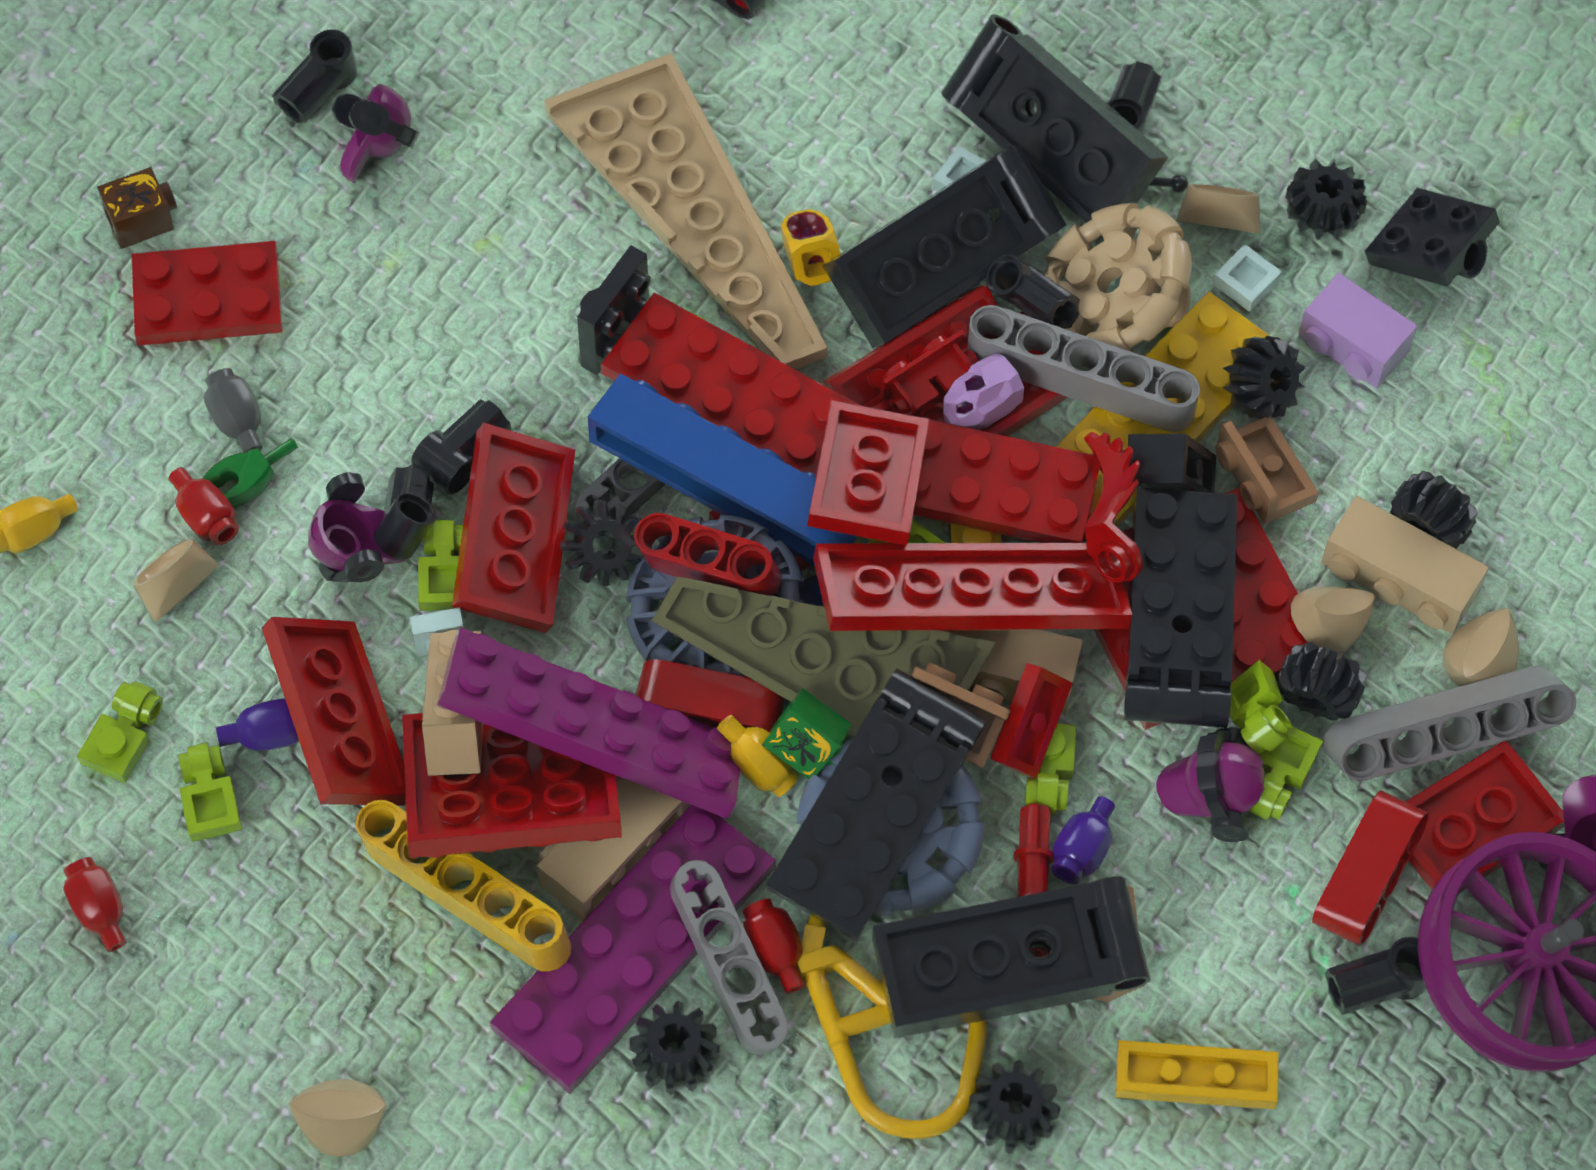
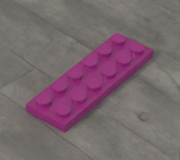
M460 627L451 647L437 703L438 706L728 819L736 805L741 769L731 758V743L717 728L686 717L679 711L668 710L638 698L631 692L621 691L595 681L583 673L573 672L547 662L535 654L525 653L499 643L487 635L477 634Z
M690 805L569 936L571 955L567 962L553 971L537 970L490 1021V1028L493 1032L569 1094L574 1091L698 954L670 892L671 880L678 869L685 863L694 860L704 861L713 866L719 874L736 911L775 870L776 860L719 815ZM692 874L688 875L689 880L683 889L686 894L695 892L702 904L700 910L694 912L695 917L699 918L709 909L718 908L717 902H713L707 908L702 897V892L708 885L704 879L696 881ZM713 920L705 924L703 933L707 942L725 925L724 922Z

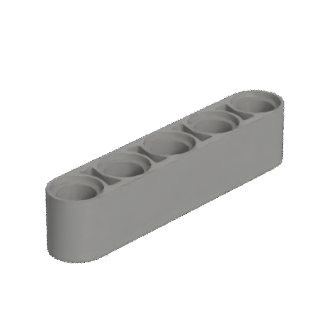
M983 306L977 309L971 316L967 350H971L979 361L995 352L1005 356L1018 372L1021 381L1165 431H1183L1194 421L1200 386L1194 375L1183 369L1000 306ZM990 334L999 338L987 339L983 335ZM1037 350L1045 354L1034 355L1028 351ZM1076 366H1084V367H1087V368H1089V369H1091V370H1089V371H1080V370H1077V369L1074 368V367H1076ZM1122 382H1131V383H1134V384L1137 385V386H1136V387H1126V386H1124V385H1122V384H1120V383H1122ZM1178 398L1184 403H1172L1167 399Z
M1531 666L1342 719L1334 723L1327 730L1324 736L1323 747L1326 754L1350 779L1356 781L1369 780L1559 726L1573 715L1576 708V697L1574 692L1548 668ZM1549 691L1548 695L1540 701L1541 697ZM1502 704L1500 710L1492 715L1493 711ZM1455 717L1453 723L1450 726L1444 728L1446 723L1450 719ZM1408 730L1406 736L1402 740L1396 742L1397 738L1403 732ZM1360 744L1359 748L1348 756L1349 751L1354 746Z

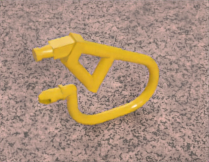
M810 915L804 928L801 943L803 948L802 955L798 961L797 969L803 981L806 982L829 1048L833 1052L847 1094L855 1110L875 1129L896 1137L925 1139L950 1130L970 1110L968 1107L969 1097L977 1092L975 1084L976 1079L980 1076L987 1037L986 1020L968 1024V1039L958 1091L953 1102L946 1110L937 1116L925 1120H908L883 1112L872 1102L867 1094L848 1037L891 1024L882 982L839 946L831 945L823 948L826 924ZM836 971L877 1006L840 1017L825 974Z

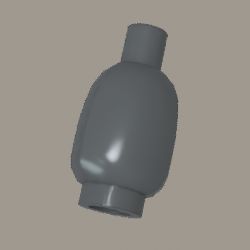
M224 368L213 372L205 379L208 388L204 394V403L212 420L223 434L238 440L243 452L256 448L261 451L263 446L256 433L261 422V412L250 385L243 378L234 375L231 368Z

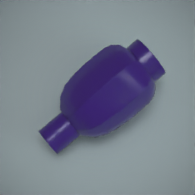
M285 698L266 701L248 707L240 713L236 723L216 727L220 747L241 743V745L250 750L267 751L292 746L299 742Z
M1103 796L1097 797L1090 811L1078 812L1073 815L1059 833L1052 850L1054 864L1051 870L1061 881L1076 885L1081 878L1092 875L1104 860L1112 841V831L1107 821L1115 809V804L1110 799Z

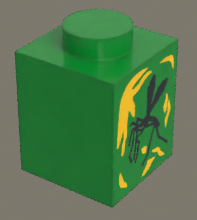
M802 688L776 721L762 745L803 776L810 779L814 774L817 776L825 765H835L830 759L836 757L842 751L844 746L843 740L852 724Z

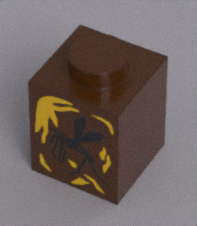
M152 167L97 186L105 216L120 249L174 230L170 211L177 209L175 198L167 181L161 184L158 183Z

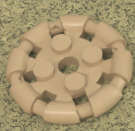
M1124 203L1091 213L1092 220L1081 227L1075 224L1067 230L1046 257L1049 265L1045 275L1080 299L1078 305L1080 315L1073 326L1066 328V330L1133 352V346L1143 340L1150 342L1178 311L1180 304L1177 302L1182 290L1188 289L1192 269V255L1189 243L1182 240L1184 236L1183 229L1169 214L1151 205L1140 209L1136 203ZM1140 228L1137 239H1133L1137 229ZM1103 236L1104 242L1093 248L1091 242ZM1065 274L1068 282L1062 281ZM1121 277L1119 287L1107 293L1109 284L1114 279ZM1156 284L1162 287L1160 293H1153Z

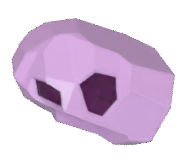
M995 352L973 364L967 373L953 382L944 397L943 414L945 423L976 430L987 428L1007 416L1023 401L1024 386L1018 372L1005 356Z

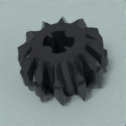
M1315 158L1310 164L1309 169L1298 168V171L1294 173L1293 181L1287 186L1285 198L1288 203V219L1298 220L1299 233L1308 229L1315 230L1314 233L1318 241L1324 235V232H1329L1338 240L1343 234L1344 229L1353 232L1354 228L1358 226L1359 219L1365 213L1367 206L1366 196L1364 195L1366 187L1363 179L1354 178L1353 166L1341 170L1338 168L1335 158L1328 166H1323Z
M1265 336V338L1252 337L1244 339L1242 347L1231 350L1233 364L1223 368L1230 374V380L1223 387V389L1232 394L1230 405L1238 410H1242L1243 414L1248 415V417L1256 419L1284 416L1286 407L1298 405L1295 392L1305 387L1299 382V374L1306 368L1304 365L1296 362L1299 350L1292 348L1291 345H1287L1286 341L1281 340L1279 337Z
M1427 471L1412 474L1407 481L1400 485L1395 492L1396 496L1391 502L1390 514L1455 549L1460 544H1464L1471 535V529L1476 524L1475 518L1478 514L1475 506L1470 503L1469 495L1461 493L1457 489V484H1450L1442 475L1435 477Z
M596 500L593 507V516L586 507L579 506L576 508V514L582 522L580 525L569 521L564 522L563 528L568 532L574 533V539L560 541L559 548L564 551L576 552L567 559L565 565L570 570L582 566L580 580L589 583L597 573L599 584L609 586L612 581V570L617 577L626 580L630 575L624 563L626 561L632 564L642 562L639 555L631 553L632 546L637 545L634 535H630L640 520L632 516L623 521L626 511L625 506L617 503L608 513L606 502ZM601 531L603 535L612 537L613 540L611 548L604 547L607 552L605 555L602 554V551L593 549L594 538L601 539L598 534Z
M1306 643L1305 645L1293 646L1289 655H1286L1278 674L1279 680L1277 685L1281 695H1284L1283 699L1287 703L1299 707L1300 712L1306 711L1313 714L1315 718L1323 716L1330 721H1335L1338 718H1349L1354 709L1358 707L1365 690L1364 684L1367 675L1360 669V664L1355 660L1346 658L1344 652L1333 651L1328 646L1318 647L1313 643Z
M679 1000L674 1004L673 1013L666 1014L664 1008L656 1004L653 1007L654 1021L639 1017L636 1022V1029L640 1035L632 1036L629 1039L630 1051L637 1054L632 1059L633 1069L636 1072L647 1071L645 1081L650 1088L657 1085L663 1079L666 1084V1092L670 1095L675 1093L676 1082L683 1081L685 1087L693 1092L697 1088L695 1074L710 1078L713 1074V1065L710 1061L720 1057V1045L713 1042L717 1036V1028L713 1023L702 1024L704 1014L700 1008L693 1010L686 1016L684 1015L683 1003ZM677 1042V1048L679 1049L683 1044V1051L674 1054L671 1047L666 1051V1045Z
M1020 1059L1015 1061L1011 1073H1008L1004 1066L997 1062L992 1068V1078L980 1075L976 1079L975 1084L979 1093L970 1095L968 1107L977 1112L972 1117L971 1125L973 1129H988L985 1135V1143L988 1146H992L1000 1138L1006 1140L1005 1151L1008 1154L1014 1152L1016 1141L1021 1140L1024 1147L1032 1151L1037 1145L1036 1135L1042 1138H1050L1054 1129L1050 1121L1058 1119L1060 1114V1106L1052 1101L1057 1094L1055 1084H1041L1044 1075L1041 1067L1033 1070L1029 1076L1024 1074V1065ZM1008 1101L1019 1102L1020 1113L1009 1112Z

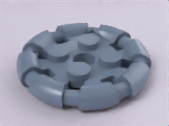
M720 515L718 520L703 521L702 517L687 520L764 545L771 553L781 573L779 597L805 603L799 597V588L804 585L797 560L783 540L775 541L768 535V528L755 521L734 515ZM665 535L657 539L659 544L653 550L665 548L670 543L672 536ZM718 552L703 553L699 557L697 564L704 565L712 562L717 557ZM642 555V562L636 564L631 575L626 601L631 603V615L627 617L629 632L642 657L646 661L654 659L666 660L746 677L722 662L708 664V654L684 640L674 652L667 647L669 640L674 634L652 622L657 611L651 612V603L655 602L656 599L665 598L677 577L651 568ZM756 564L751 566L745 572L744 578H757L764 571L765 565Z
M853 739L845 742L840 754L830 759L835 765H825L817 776L814 774L808 779L799 802L797 824H803ZM964 765L961 766L898 875L907 873L908 889L888 890L874 915L891 917V912L911 910L912 914L926 911L949 898L958 890L955 884L965 872H972L982 849L985 823L979 822L978 805L982 804V800L973 778ZM888 770L883 774L882 780L888 786H896L902 781V775L896 770ZM957 808L959 824L957 826L943 827L942 810ZM936 850L949 859L939 872L926 864Z

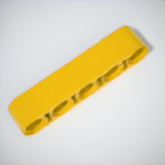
M376 800L366 804L359 811L355 825L368 855L376 863L531 967L540 971H553L567 962L571 955V943L560 915L553 908L469 853L431 857L426 862L414 863L417 858H409L406 811L394 803L386 800ZM393 828L387 835L375 837L380 830ZM472 880V883L467 888L453 890L459 882ZM513 907L512 911L505 916H493L500 908ZM545 933L554 934L553 938L544 944L533 943L540 935Z

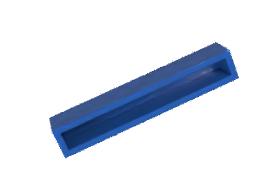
M620 373L587 416L589 442L721 515L743 517L768 528V535L775 541L783 540L794 555L814 566L813 556L816 544L869 543L871 540L870 538L808 527L807 522L816 474L808 471L801 472L786 464L774 451L766 448L759 449L742 440L740 435L733 429L723 425L718 427L700 417L698 412L685 403L676 404L661 396L654 387L645 381H634Z

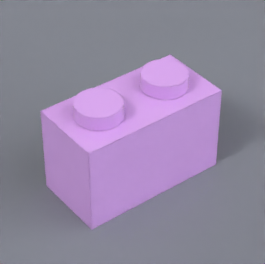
M1338 272L1304 311L1298 336L1304 339L1305 343L1313 351L1326 354L1344 366V369L1353 378L1366 381L1377 389L1410 351L1418 325Z

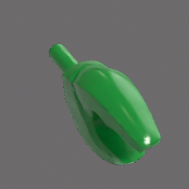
M290 438L264 456L258 448L248 450V452L233 454L213 465L202 478L209 480L217 488L223 487L227 481L237 480V485L229 489L224 495L233 507L241 506L254 500L268 487L275 475L271 465L296 450L298 446Z

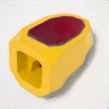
M811 209L790 213L781 224V232L785 252L795 278L809 286L831 282L822 265L838 256L840 249L829 218L821 212Z

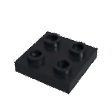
M1417 187L1366 248L1365 254L1369 265L1448 287L1456 276L1472 279L1481 272L1487 259L1486 239L1500 221L1495 208Z
M632 245L629 246L599 288L589 291L580 302V313L577 316L581 367L596 375L601 371V363L649 300L651 277L648 275L647 253Z

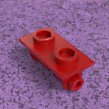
M961 329L949 338L945 335L935 338L923 349L922 355L910 363L903 360L892 366L883 376L879 401L882 402L891 396L893 399L889 403L895 413L914 415L939 398V393L930 382L936 380L947 393L956 379L967 373L973 364L979 362L977 356L971 350L962 351L963 330Z

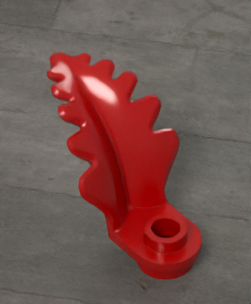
M1090 432L1084 437V440L1092 450L1094 457L1100 462V471L1103 473V491L1094 512L1084 527L1087 553L1094 559L1098 571L1107 580L1114 583L1131 581L1142 571L1143 561L1141 552L1137 544L1116 527L1114 522L1116 516L1128 503L1138 486L1139 481L1138 479L1135 480V477L1139 471L1140 462L1136 460L1129 467L1133 456V448L1128 446L1123 452V441L1121 438L1117 437L1110 443V435L1107 432H1104L1101 436Z

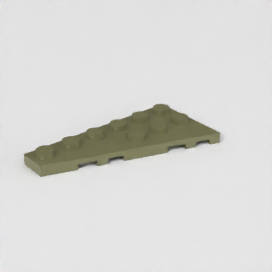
M678 576L652 619L653 623L790 702L804 688L852 724L847 733L852 738L856 735L878 696H880L897 668L911 675L915 667L925 671L928 663H932L957 675L953 684L968 691L996 643L939 630L829 631L823 606L791 601L790 599L762 595Z

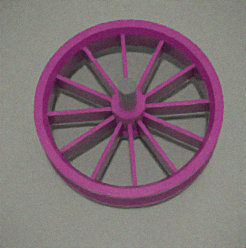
M1541 832L1515 833L1490 841L1468 857L1459 861L1441 877L1431 891L1422 912L1418 931V954L1422 977L1430 998L1443 1020L1463 1042L1484 1057L1517 1070L1549 1072L1575 1066L1596 1055V1034L1589 1040L1574 1045L1560 997L1561 993L1596 1032V1001L1571 975L1573 974L1596 983V965L1569 955L1570 951L1596 947V936L1582 938L1584 927L1581 922L1576 920L1596 900V852L1574 840L1559 835ZM1521 859L1547 864L1537 914ZM1501 861L1514 910L1477 871L1480 867ZM1564 872L1580 883L1590 894L1556 925L1552 923ZM1463 886L1503 929L1453 910ZM1450 928L1502 947V951L1500 953L1453 961ZM1503 963L1508 974L1476 1005L1464 988L1457 971ZM1516 980L1521 982V988L1511 1033L1509 1034L1494 1024L1483 1011ZM1537 990L1554 1046L1538 1045L1526 1041Z

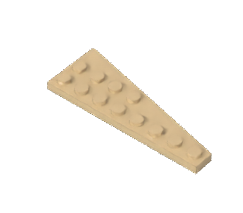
M672 53L544 100L545 111L552 122L762 352L795 370L828 357V347Z

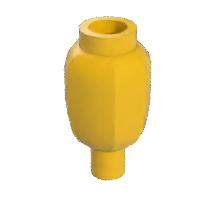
M71 494L64 495L54 501L42 496H33L0 510V554L5 551L16 554L24 552L53 536L59 528L61 519L78 511L77 504Z
M732 715L727 716L718 725L717 730L731 743L732 751L730 755L733 762L741 769L742 775L760 791H772L777 797H781L795 785L799 775L793 770V767L762 745L769 734L768 731L759 727L744 728Z

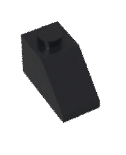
M1128 434V446L1133 448V456L1129 467L1136 460L1140 462V468L1135 477V480L1138 479L1139 481L1137 487L1214 493L1217 456L1187 434Z

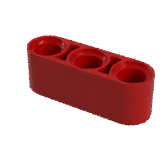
M665 513L649 514L641 519L635 528L634 538L637 547L651 568L674 577L678 576L767 596L775 595L780 587L782 577L775 560L769 550L756 541ZM665 535L672 536L670 543L665 548L652 550L653 543L659 537ZM718 550L715 560L704 565L697 564L699 557L704 552ZM752 565H765L764 571L757 578H744L745 572Z
M658 659L644 662L635 693L638 698L668 710L679 711L686 717L717 728L727 716L732 715L744 728L759 727L768 732L771 731L776 721L782 715L786 700L747 677Z
M1380 790L1377 792L1316 906L1312 923L1357 946H1362L1370 936L1425 830L1429 813Z

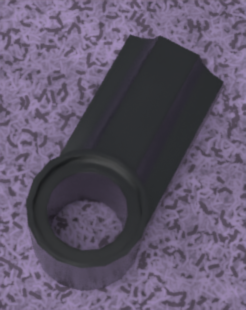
M335 29L321 31L314 36L310 43V54L272 94L274 103L281 108L286 116L297 123L300 121L306 123L335 90L346 88L353 83L357 76V66L349 37L344 32ZM332 58H340V59H338V60H336V61H333V62H329V61H328L329 59H332Z
M1140 61L1130 65L1124 64L1110 101L1107 104L1142 133L1161 84L1162 76L1154 71L1152 65Z
M1001 255L990 265L987 271L986 282L993 294L1011 303L1034 319L1064 329L1073 326L1080 315L1078 310L1080 299L1051 280L1039 269L1015 255Z
M480 399L444 433L436 430L427 435L415 449L411 463L429 470L428 476L430 480L448 495H453L462 490L470 481L476 432L483 423H487L511 431V423L503 415L501 409L493 402Z
M411 464L404 468L396 467L392 472L388 482L383 519L374 533V541L385 554L399 560H407L414 555L436 519V512L431 505L434 483L428 476L429 470L416 464Z
M1403 937L1397 940L1390 949L1328 968L1325 973L1329 995L1334 1007L1342 1015L1394 998L1402 1000L1414 999L1421 995L1426 988L1419 963L1418 938ZM1409 962L1416 966L1420 974L1407 975L1399 970L1396 963Z

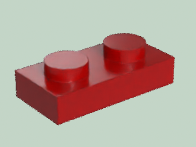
M1027 663L1010 705L1009 716L1003 723L990 759L1020 774L1036 779L1073 683L1043 667Z

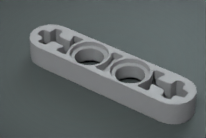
M699 860L689 861L678 869L671 880L670 892L674 904L739 1042L745 1050L752 1054H770L783 1043L787 1036L788 1023L786 1016L719 874L707 862ZM691 874L696 881L704 879L708 884L702 892L707 908L713 902H717L719 905L718 908L709 909L699 918H696L694 912H698L702 907L698 895L695 892L686 894L683 889L689 880L688 875ZM718 920L727 924L732 934L731 942L724 947H715L709 944L703 933L706 923ZM738 967L749 971L754 980L752 992L746 995L733 993L726 983V974L729 970ZM759 996L764 1001L755 1009L762 1023L771 1021L775 1027L769 1034V1042H766L762 1035L753 1037L750 1029L756 1024L751 1008L744 1014H741L738 1009L739 1007L748 1006Z

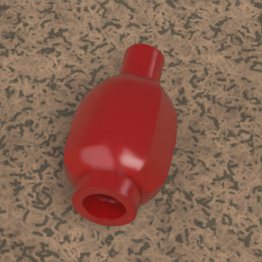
M179 467L171 472L168 480L178 491L175 499L176 508L191 530L201 540L212 541L217 546L230 542L237 535L239 526L235 522L236 513L234 507L225 495L209 480L203 478L193 479L183 467Z
M85 857L69 864L63 870L67 878L64 882L63 890L72 912L85 929L100 935L107 952L120 949L127 943L119 927L123 916V905L111 875L105 868L96 865L92 857Z
M770 898L750 904L742 911L746 919L743 927L764 971L778 976L786 994L799 991L805 986L797 969L803 948L798 931L789 913L780 907H774Z

